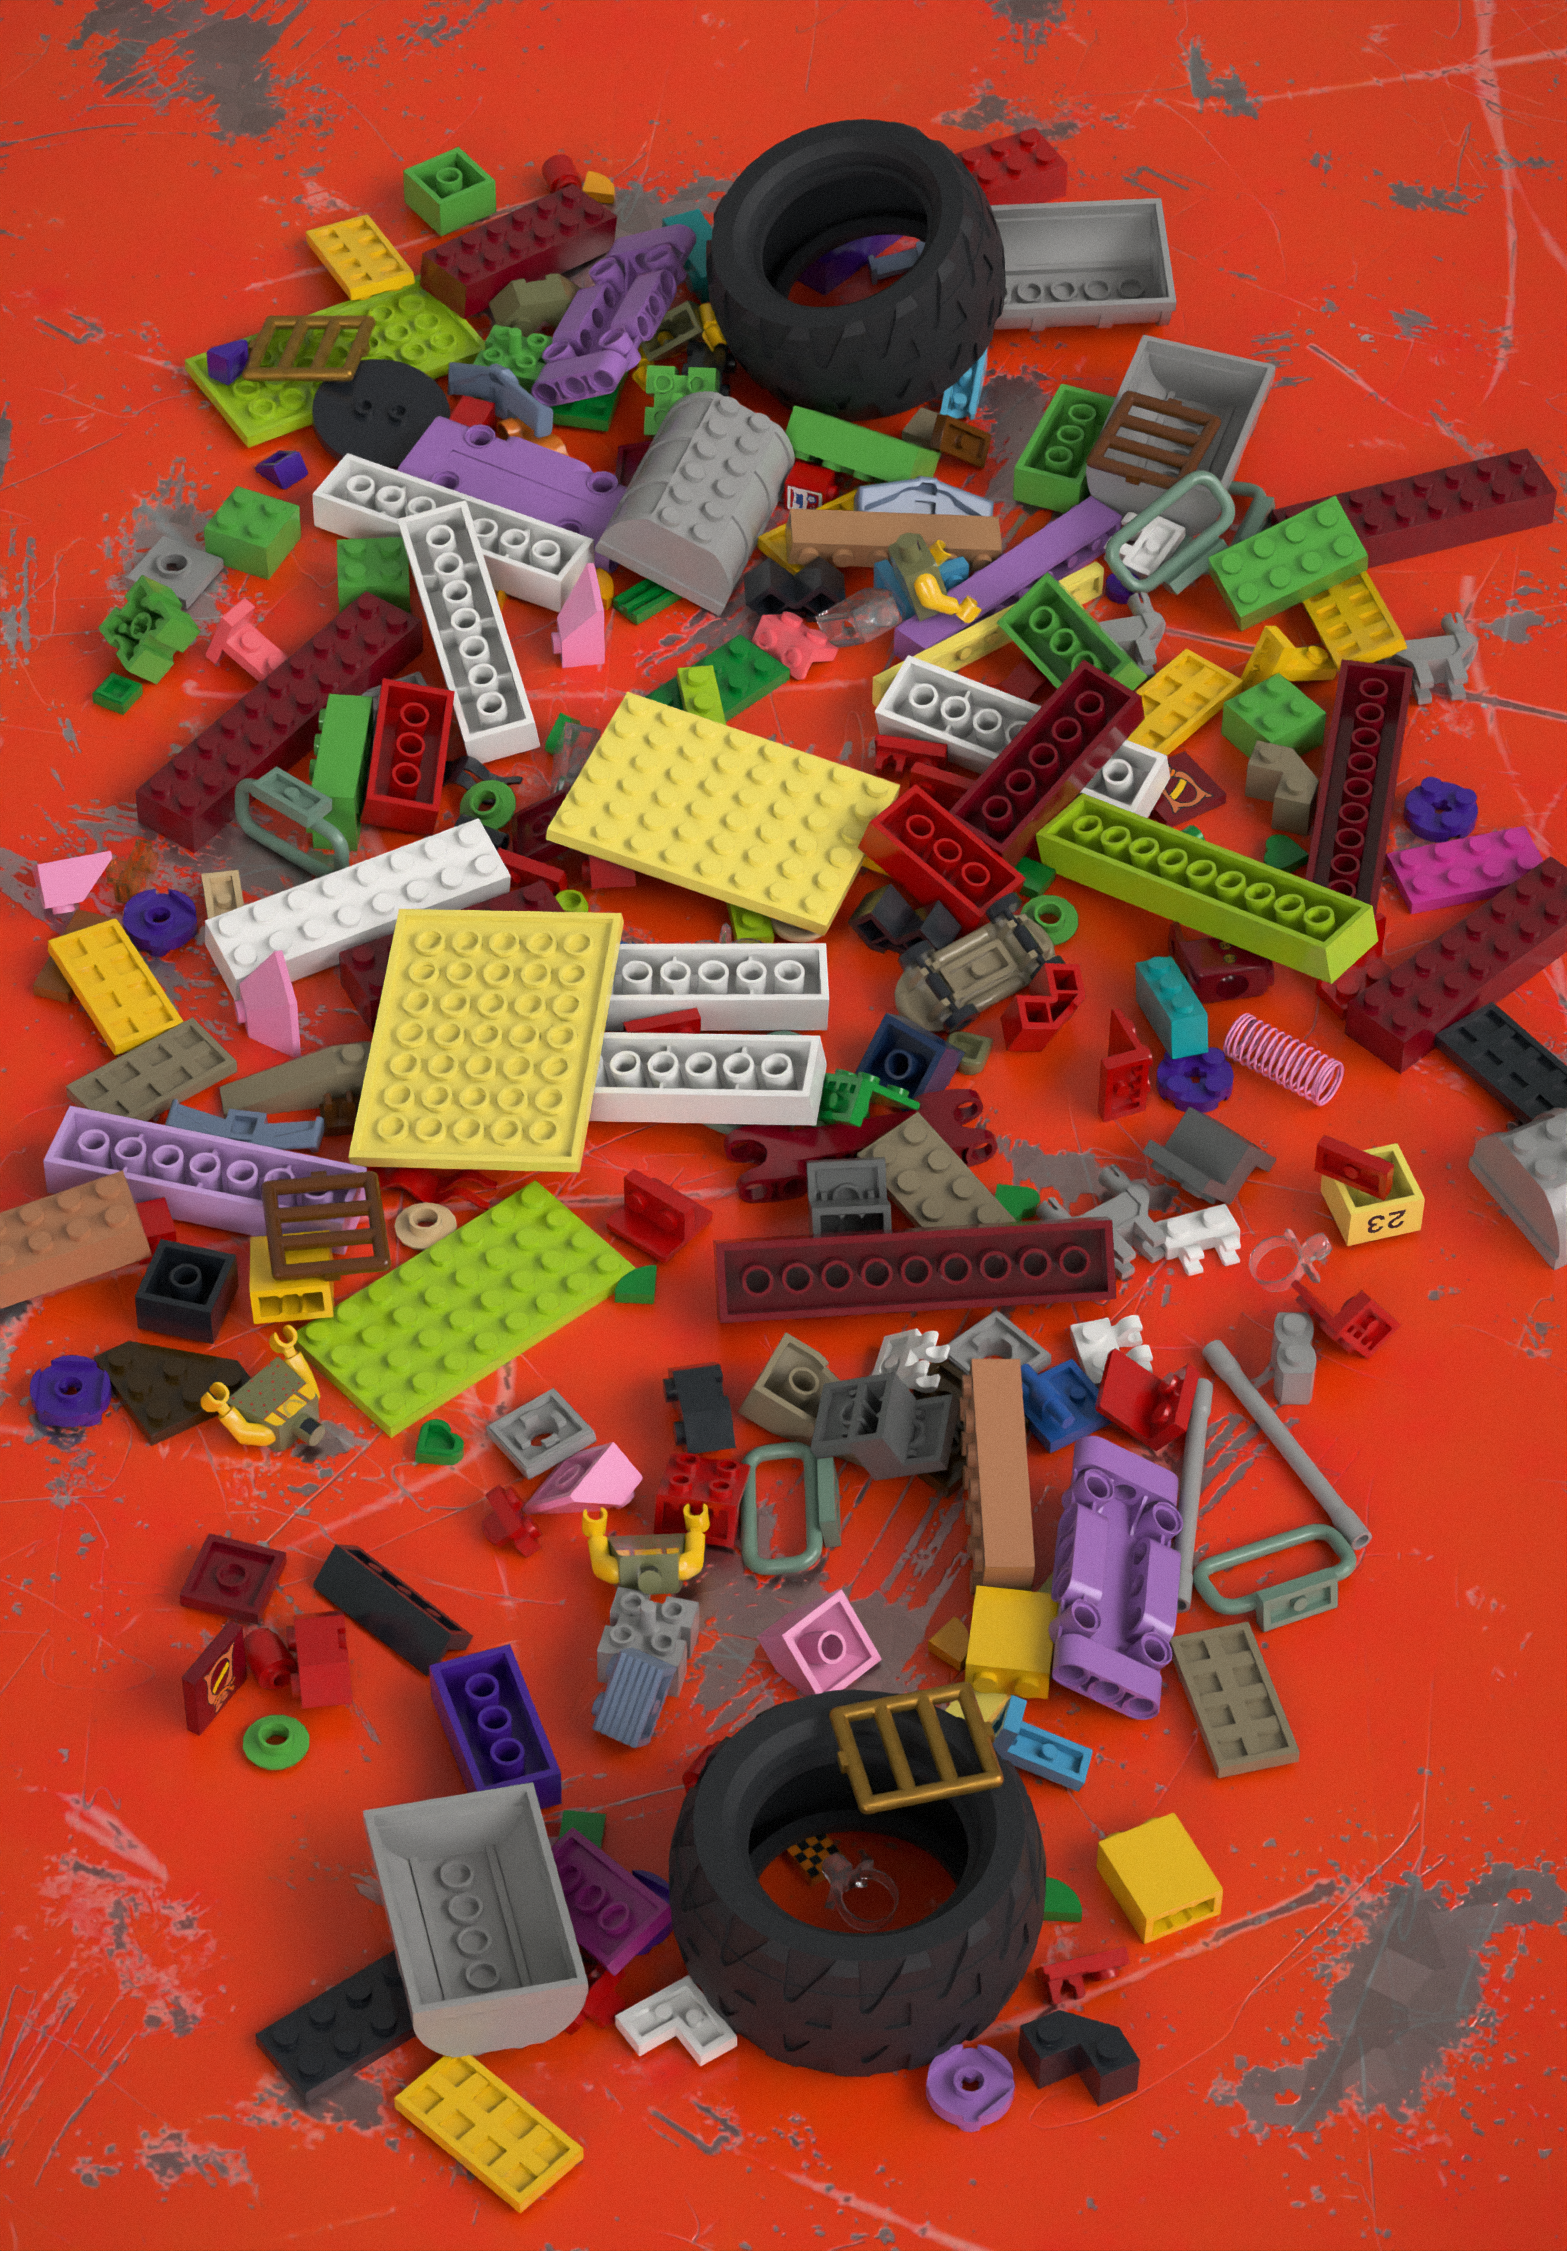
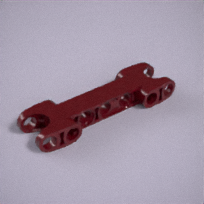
M950 1089L921 1094L913 1099L920 1103L918 1111L909 1110L865 1118L862 1121L861 1127L830 1124L794 1131L792 1125L751 1124L733 1130L723 1141L724 1151L729 1160L758 1165L743 1173L736 1181L739 1197L748 1203L779 1202L803 1196L807 1193L806 1161L857 1158L859 1152L917 1112L920 1113L967 1167L988 1161L997 1152L998 1145L991 1131L962 1126L977 1118L983 1110L980 1095L972 1089ZM967 1102H972V1103H973V1104H972L971 1106H969V1107H966V1108H958L960 1105H962V1104H964V1103H967ZM747 1142L739 1148H733L738 1143ZM988 1143L983 1148L974 1150L978 1145ZM753 1184H762L755 1189H746Z

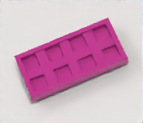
M1520 826L1387 853L1385 864L1410 914H1416L1493 898L1543 862V859L1526 827Z

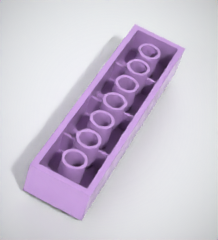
M69 1106L43 1160L48 1193L56 1194L123 1170L135 1203L165 1197L172 1219L256 1237L267 1236L261 1196V1185L265 1181L311 1177V1172L326 1171L327 1175L367 1172V1167L75 1106ZM364 1188L278 1196L279 1208L366 1200ZM361 1216L282 1223V1234L329 1230L330 1232L356 1229ZM348 1246L332 1247V1253L345 1255Z

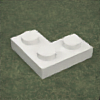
M689 1975L615 2016V2026L639 2056L677 2036L701 2067L737 2046V2035L707 2002L705 1995Z

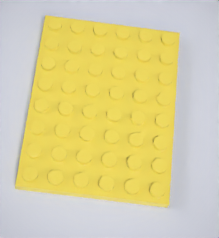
M627 692L547 828L546 840L825 936L867 856L858 849L867 826L871 820L896 801L900 785Z
M399 909L348 1156L350 1164L365 1167L580 1172L624 925L622 913Z

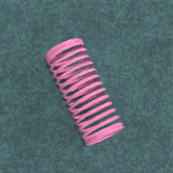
M1249 1013L1241 1015L1233 1023L1224 1041L1223 1052L1226 1057L1233 1058L1235 1062L1248 1066L1249 1069L1255 1070L1256 1073H1262L1263 1077H1269L1271 1081H1276L1277 1084L1283 1085L1286 1089L1290 1088L1291 1092H1297L1299 1096H1305L1306 1100H1312L1317 1106H1323L1330 1101L1338 1090L1344 1075L1342 1062L1334 1058L1328 1059L1326 1054L1321 1056L1320 1051L1314 1052L1313 1047L1307 1048L1306 1043H1299V1039L1292 1040L1291 1035L1285 1037L1284 1032L1278 1033L1277 1028L1271 1029L1270 1024L1264 1025L1263 1020L1257 1021L1256 1017ZM1248 1024L1246 1032L1241 1042L1237 1046L1239 1037L1242 1031L1244 1030L1245 1026ZM1261 1024V1028L1254 1036L1257 1025ZM1268 1027V1032L1261 1040L1264 1029ZM1239 1029V1031H1238V1033H1237V1035H1236V1038H1235V1040H1234V1043H1233L1232 1052L1229 1053V1052H1230V1046H1231L1232 1040H1233V1038H1234V1036H1235L1237 1030ZM1275 1031V1036L1271 1039V1041L1268 1044L1271 1033ZM1282 1035V1040L1278 1043V1045L1275 1048L1278 1036ZM1290 1039L1289 1044L1285 1047L1284 1051L1282 1052L1285 1040ZM1250 1043L1247 1054L1242 1057L1244 1049ZM1294 1043H1297L1296 1048L1292 1051L1291 1055L1289 1056L1292 1045ZM1258 1045L1254 1058L1250 1060L1251 1053ZM1302 1046H1304V1051L1300 1054L1297 1061L1295 1062L1294 1067L1291 1071V1075L1285 1080L1286 1073L1289 1071L1294 1061L1296 1060L1297 1055L1299 1053V1049ZM1266 1047V1050L1262 1057V1061H1260L1257 1064L1258 1057L1261 1055V1053L1264 1051ZM1309 1050H1311V1055L1307 1058L1304 1065L1302 1066L1304 1059L1306 1057V1053ZM1273 1051L1269 1064L1264 1068L1265 1061ZM1282 1052L1276 1068L1271 1072L1272 1065L1275 1063L1280 1053ZM1318 1054V1059L1311 1067L1305 1083L1300 1087V1082L1309 1070L1314 1056ZM1289 1056L1284 1067V1071L1278 1076L1279 1069L1282 1067L1287 1057ZM1326 1058L1325 1063L1315 1077L1312 1087L1307 1091L1308 1084L1315 1076L1321 1060ZM1302 1066L1298 1079L1293 1083L1294 1076ZM1338 1066L1335 1079L1330 1089L1328 1090L1326 1095L1321 1100H1319V1095L1328 1086L1334 1074L1335 1067Z

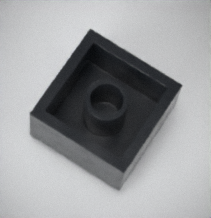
M161 1239L135 1295L138 1328L214 1344L239 1287L236 1255Z

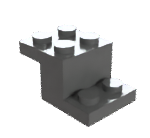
M1192 1107L1187 1109L1165 1146L1150 1139L1142 1152L1153 1159L1150 1167L1176 1180L1181 1183L1180 1186L1183 1189L1213 1205L1217 1199L1231 1205L1251 1171H1254L1256 1166L1269 1172L1277 1160L1218 1120Z
M885 1157L806 1161L809 1234L892 1229L891 1204L887 1199Z
M895 1372L824 1383L810 1450L817 1459L854 1453L875 1481L947 1470L960 1403L953 1394L916 1400Z

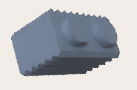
M633 1647L620 1650L619 1654L615 1653L606 1668L605 1674L610 1679L605 1693L601 1692L597 1696L592 1707V1715L596 1716L592 1729L633 1748L648 1745L654 1733V1728L657 1725V1720L660 1717L662 1705L665 1702L671 1681L674 1678L676 1666Z

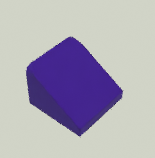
M241 339L209 349L206 352L209 376L226 385L236 380L242 374L249 358L247 340Z
M278 451L255 467L258 474L281 489H287L308 475V470L301 454L297 451Z

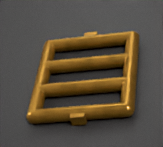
M268 316L262 325L257 339L250 341L248 346L249 358L242 371V377L246 381L349 382L354 378L361 358L367 357L369 354V339L376 321L372 316ZM293 329L278 366L260 367L275 330ZM308 329H326L310 368H292ZM359 329L343 368H325L340 330Z
M958 1682L839 1706L831 1709L829 1713V1719L840 1752H837V1761L841 1773L848 1774L859 1810L864 1814H872L1000 1787L1004 1782V1777L992 1745L995 1740L990 1721L984 1722L973 1688L968 1682ZM959 1701L983 1773L958 1778L934 1705ZM917 1709L941 1781L915 1786L892 1717L893 1713ZM873 1717L898 1790L876 1795L872 1793L849 1722Z

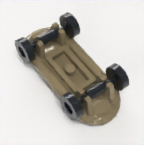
M1012 892L1000 898L987 909L985 915L990 920V923L936 952L929 940H923L905 951L897 960L904 972L896 984L894 993L895 1005L900 1016L908 1018L931 1033L946 1031L950 1035L969 1026L978 1018L980 1012L1026 988L1044 963H1066L1060 955L1056 956L1052 940L1039 924L1029 919L1025 913L1021 915L1012 914L1022 905V900L1017 893Z

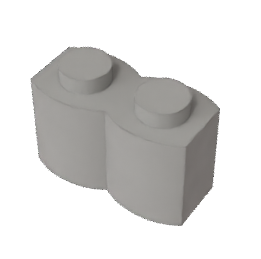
M1279 1312L1274 1321L1271 1363L1275 1370L1273 1391L1280 1405H1308L1313 1396L1317 1359L1315 1350L1312 1347L1314 1326L1307 1312Z

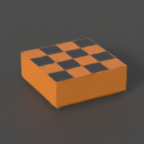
M826 1834L807 1838L787 1849L786 1858L811 1887L846 1868L847 1858Z

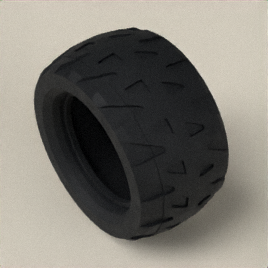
M856 119L826 123L794 134L765 151L748 165L737 177L726 195H723L715 209L712 239L706 240V274L710 304L718 326L732 355L753 381L762 389L766 388L782 405L791 410L796 405L848 422L879 419L908 411L926 403L954 385L970 369L974 362L980 359L992 341L996 320L1002 315L1004 308L1006 284L1004 246L996 219L983 189L967 167L945 144L938 140L929 139L915 127L899 122ZM877 235H903L914 237L925 243L920 257L901 278L868 298L832 307L803 306L788 300L792 286L809 266L826 253L848 242Z
M856 1689L832 1690L790 1702H782L760 1712L754 1720L745 1725L732 1737L726 1736L707 1757L697 1783L693 1788L690 1787L684 1799L672 1836L669 1854L671 1922L679 1950L690 1977L695 1984L702 1988L707 2002L730 2026L735 2034L740 2033L743 2037L764 2050L767 2056L794 2067L801 2066L821 2072L835 2073L837 2076L869 2077L872 2074L888 2073L902 2069L912 2070L930 2064L936 2056L947 2052L954 2045H959L965 2040H974L995 2021L1000 2011L1015 1992L1019 1982L1023 1979L1037 1946L1043 1923L1046 1894V1856L1043 1839L1031 1799L1027 1794L1023 1781L1013 1764L1008 1760L1002 1759L995 1749L994 1751L1004 1777L1003 1784L998 1788L872 1814H864L859 1810L848 1774L841 1773L837 1761V1752H840L829 1719V1713L835 1707L899 1695L898 1693ZM934 1706L958 1778L983 1773L965 1719L955 1717L945 1710ZM917 1709L893 1713L892 1717L915 1786L941 1781ZM874 1717L849 1722L873 1795L898 1790ZM838 1832H869L895 1837L923 1849L944 1867L953 1879L956 1889L938 1909L914 1924L884 1932L846 1933L816 1927L794 1918L780 1908L766 1894L758 1882V1878L778 1855L807 1838Z

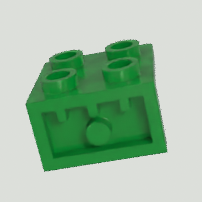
M836 1068L835 1074L825 1073L817 1120L861 1127L863 1118L869 1109V1102L918 1111L920 1103L908 1098L909 1091L894 1085H887L886 1088L879 1085L880 1078L864 1072H858V1075L852 1072Z

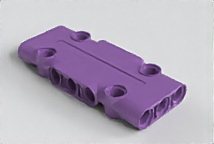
M675 224L615 240L605 259L598 261L589 270V275L595 286L580 289L576 293L554 332L552 344L543 351L542 358L546 365L542 368L531 388L532 396L547 406H556L614 392L624 373L635 367L641 360V355L637 349L641 342L649 341L653 338L676 296L677 285L683 282L687 276L683 266L697 241V237L691 228L686 225Z
M442 416L436 417L397 469V471L592 538L594 539V549L627 489L626 486L618 484V479L614 474L606 471L593 473L591 468L580 460L519 437L511 436L506 441L495 437L494 430L486 425L481 424L468 427ZM594 551V565L596 568L600 567L606 572L613 573L620 565Z
M1085 1436L1078 1439L1075 1443L1071 1486L1063 1492L1061 1497L1065 1510L1061 1515L1057 1529L1051 1598L1054 1602L1059 1603L1058 1616L1050 1622L1048 1628L1051 1640L1055 1644L1052 1677L1059 1684L1131 1718L1139 1720L1152 1719L1160 1712L1162 1688L1160 1670L1171 1661L1173 1656L1169 1642L1176 1626L1181 1554L1179 1551L1171 1548V1539L1183 1527V1519L1176 1509L1178 1478L1173 1472L1108 1440L1097 1436Z

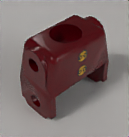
M1179 922L1170 924L1168 939L1169 956H1172L1201 1004L1261 996L1267 991V986L1274 984L1272 960L1215 937L1185 941Z

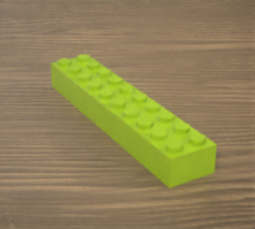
M1084 793L1036 833L1041 863L1056 869V874L1330 984L1378 942L1372 905Z

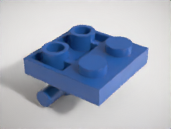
M1073 1359L1063 1362L1039 1375L1029 1364L1021 1365L1024 1417L1030 1420L1029 1430L1050 1454L1113 1423L1095 1410L1099 1389Z

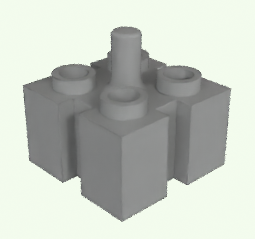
M618 1586L610 1610V1626L605 1625L597 1649L598 1682H609L610 1678L605 1673L611 1657L615 1653L619 1654L620 1650L633 1647L676 1666V1672L667 1695L679 1698L687 1673V1658L691 1659L699 1635V1602L666 1596L665 1602L662 1604L651 1601L650 1594Z

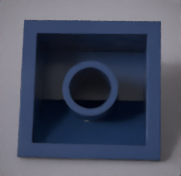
M885 1013L855 1074L858 1075V1072H864L880 1078L879 1085L886 1088L887 1085L903 1088L909 1091L908 1098L913 1100L921 1094L944 1090L949 1085L965 1052L906 1017ZM898 1108L903 1112L909 1111V1109Z

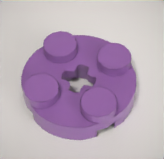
M963 2044L954 2045L947 2052L936 2056L932 2060L928 2070L926 2098L935 2113L951 2124L958 2125L965 2132H976L982 2126L997 2121L1009 2110L1014 2098L1015 2089L1012 2066L1001 2053L989 2046L978 2044L977 2049H963ZM965 2080L968 2083H972L977 2080L980 2082L978 2090L966 2091L962 2089L961 2081Z

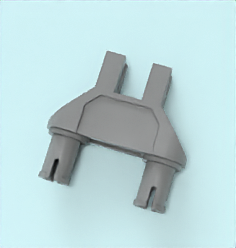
M1141 592L1140 596L1143 603H1141L1138 593L1133 594L1128 599L1127 604L1133 614L1132 617L1098 623L1148 676L1144 681H1147L1156 675L1152 666L1157 664V657L1154 651L1163 637L1166 622L1160 613L1154 611L1148 594Z
M1457 612L1454 613L1457 623L1454 622L1451 613L1445 615L1441 620V626L1446 636L1405 640L1407 649L1396 653L1392 657L1377 661L1378 664L1414 668L1411 690L1418 705L1432 703V695L1429 688H1433L1434 684L1440 683L1445 684L1451 700L1466 699V691L1463 684L1468 683L1466 671L1476 656L1478 641L1474 634L1467 631L1463 616Z
M1112 1164L1110 1169L1106 1167L1101 1172L1098 1181L1114 1198L1081 1216L1072 1217L1054 1197H1050L1048 1202L1044 1200L1039 1205L1036 1215L1042 1220L1102 1216L1112 1219L1115 1274L1123 1280L1135 1273V1267L1129 1262L1136 1258V1252L1131 1246H1134L1151 1263H1154L1165 1257V1250L1159 1245L1166 1242V1235L1148 1216L1150 1190L1144 1184H1134L1116 1164Z

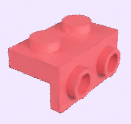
M786 611L782 614L762 615L751 642L788 667L790 675L797 680L805 679L812 662L834 661L839 648L827 641L828 636L823 632L810 629L802 624L803 620L798 615Z

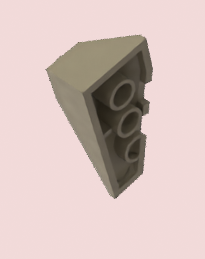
M370 1041L328 1045L221 1086L220 1096L224 1119H226L229 1109L275 1114L319 1108V1104H323V1095L325 1093H331L332 1099L346 1097V1091H352L354 1096L361 1094L371 1048Z
M785 1332L740 1406L738 1413L773 1434L811 1447L823 1384L840 1380L828 1369L829 1362L821 1353ZM854 1453L835 1456L864 1467Z

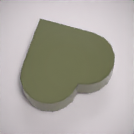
M958 1031L950 1034L946 1040L965 1052L957 1067L960 1073L975 1075L984 1069L993 1048L992 1038Z

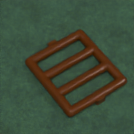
M1126 391L1087 456L1086 464L1090 468L1126 478L1125 482L1139 486L1141 482L1168 490L1185 475L1196 471L1222 421L1217 415L1182 406V401L1169 398L1168 401L1134 391ZM1132 406L1201 425L1204 428L1200 435L1132 416L1128 413ZM1120 427L1192 447L1189 455L1185 456L1116 436ZM1108 448L1179 468L1180 471L1175 478L1104 457Z
M326 1171L311 1172V1177L265 1181L261 1185L271 1274L275 1280L286 1281L324 1277L325 1282L341 1280V1275L387 1271L391 1267L379 1177L375 1172L327 1175ZM356 1188H364L366 1200L279 1208L278 1196ZM368 1216L370 1228L283 1236L282 1223ZM363 1244L373 1245L374 1256L286 1264L285 1252Z

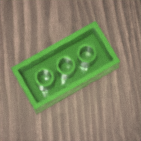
M1060 384L1014 467L1013 500L1065 514L1074 505L1080 504L1089 498L1091 493L1087 484L1086 458L1100 435L1115 397Z
M796 405L793 407L785 432L792 444L795 457L822 464L823 467L851 474L855 478L876 484L915 479L918 476L933 477L941 454L860 425Z
M1333 496L1209 557L1208 565L1209 574L1240 631H1243L1368 570V554L1337 497Z
M1048 572L997 622L1057 689L1083 660L1133 691L1148 677L1076 598Z
M329 694L326 709L321 708L319 713V730H322V734H315L314 755L317 756V759L310 760L309 780L312 781V785L309 786L332 799V811L326 814L323 819L340 830L348 843L349 851H357L362 828L360 817L374 725L373 697ZM306 828V833H312L313 849L334 850L326 837L311 828Z

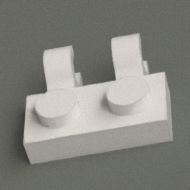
M1128 512L1121 521V524L1126 525L1137 514ZM1158 516L1130 539L1136 541L1133 546L1125 543L1120 548V559L1131 573L1137 575L1140 580H1143L1171 558L1185 538L1186 528Z
M1226 1204L1154 1222L1166 1235V1242L1159 1245L1165 1250L1166 1259L1170 1260L1178 1257L1188 1276L1203 1273L1204 1269L1199 1262V1259L1204 1258L1203 1250L1215 1248L1224 1266L1240 1263V1259L1235 1251L1241 1248L1239 1242L1240 1228Z
M1139 1315L1127 1316L1114 1326H1111L1109 1318L1070 1325V1336L1081 1369L1098 1389L1100 1388L1108 1352L1114 1348L1119 1350L1120 1347H1134L1126 1356L1153 1373L1150 1363L1153 1360L1150 1347L1149 1345H1141L1143 1340L1140 1331L1143 1330Z
M916 1328L884 1336L872 1376L895 1372L908 1389H915L923 1393L934 1392L938 1388L941 1377L939 1374L927 1376L929 1362H944L947 1359L950 1347L948 1344L936 1346L939 1336L937 1331H927L922 1335Z

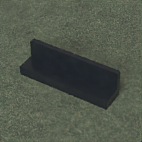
M335 1544L313 1583V1587L424 1675L430 1676L429 1665L440 1663L448 1649L466 1650L473 1638V1635L359 1546Z

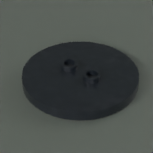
M369 359L360 361L354 378L349 382H322L313 401L312 425L322 447L339 462L348 453L397 470L436 417L450 418V408L442 389L423 371L398 361Z

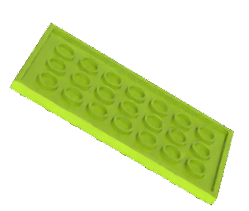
M420 275L414 276V284L404 286L401 290L378 293L366 300H348L307 315L372 316L376 324L369 339L370 351L367 357L361 358V361L386 359L402 362L423 371L432 379L447 375L450 362L473 365L480 350L485 351V341L466 319L461 318L420 287ZM293 329L275 330L260 367L278 366ZM308 329L292 368H310L326 329ZM359 329L340 330L325 368H341L344 366ZM259 333L243 339L247 340L249 346L250 341L256 340ZM206 352L185 359V370L248 448L312 425L313 401L322 382L246 381L241 374L231 384L226 385L209 376Z
M535 1180L335 1306L334 1317L317 1318L297 1330V1341L293 1347L298 1352L301 1351L308 1362L392 1438L613 1295L619 1281L637 1268Z

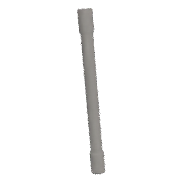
M1214 1340L1208 1343L1202 1351V1356L1222 1381L1227 1383L1330 1516L1333 1525L1344 1536L1353 1550L1365 1547L1372 1539V1534L1353 1509L1349 1508L1246 1377L1241 1370L1240 1364L1222 1341Z
M1204 1378L1198 1379L1185 1439L1178 1512L1183 1519V1527L1175 1536L1174 1550L1179 1551L1181 1554L1177 1613H1185L1191 1606L1196 1528L1207 1423L1211 1413L1213 1384Z

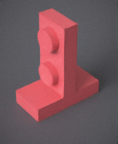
M244 598L222 616L205 656L216 665L225 656L229 655L257 681L261 682L289 657L249 623L255 606Z

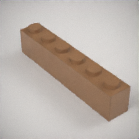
M790 509L785 529L788 564L807 566L820 556L832 566L874 568V563L887 559L892 566L887 549L889 545L895 543L898 537L904 533L921 534L928 548L937 540L943 541L946 544L943 550L951 554V557L946 561L963 556L969 564V571H978L994 562L1002 553L999 517Z

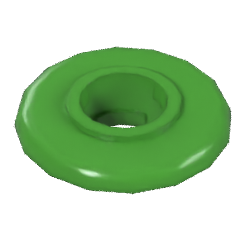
M496 780L482 781L473 785L464 794L460 803V815L467 814L477 819L479 818L483 825L496 830L504 827L511 820L516 809V798L512 789L504 782ZM487 799L496 800L495 805L490 810L478 811L483 801Z
M1041 895L1031 899L1023 906L1020 915L1025 913L1029 919L1039 924L1047 932L1054 946L1067 942L1075 934L1079 925L1078 914L1074 906L1066 899L1055 895ZM1044 914H1053L1059 918V921L1054 924H1047L1042 922L1039 917Z
M269 1715L258 1719L248 1727L243 1736V1750L247 1758L256 1766L267 1770H283L292 1767L304 1758L309 1749V1733L305 1726L297 1719L286 1715ZM272 1736H282L287 1739L279 1745H271L265 1742Z

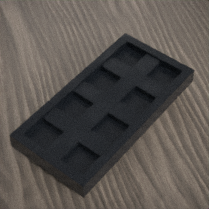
M1493 1002L1435 1034L1434 1045L1522 1123L1532 1122L1537 1115L1553 1108L1567 1107V1066Z
M395 1950L255 2034L256 2045L305 2103L310 2102L417 2036L412 2025L410 2009L398 1968Z

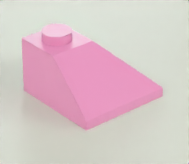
M594 563L586 564L557 616V632L551 633L553 654L560 653L562 668L605 664L604 608Z
M111 851L31 866L42 908H52L53 915L75 911L74 903L84 901L111 861Z
M282 950L274 951L239 984L240 1000L234 1001L238 1024L245 1022L249 1038L291 1057L301 1056L297 1001Z
M614 1442L579 1451L561 1461L522 1509L527 1515L583 1512L584 1509H587V1512L600 1511L601 1507L604 1509L612 1507L620 1509L634 1498L635 1492L633 1490L643 1477Z
M842 1589L835 1590L787 1613L757 1636L776 1671L806 1696L832 1690H843L882 1660Z

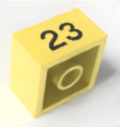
M1398 1143L1363 1150L1395 1164L1391 1192L1384 1201L1322 1174L1321 1193L1347 1246L1421 1230L1425 1198Z

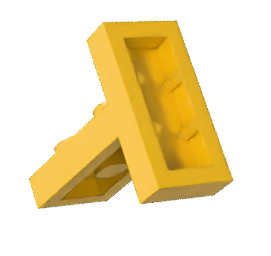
M1265 626L1240 679L1243 680V690L1246 691L1278 673L1288 681L1333 680L1338 670L1324 649L1317 646L1295 648L1277 626Z

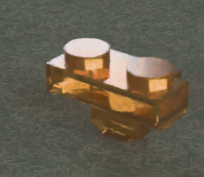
M137 839L128 859L116 857L109 862L106 868V879L108 884L114 885L116 902L126 904L133 896L145 891L146 880L149 874L155 873L159 861V854L153 851L151 841Z

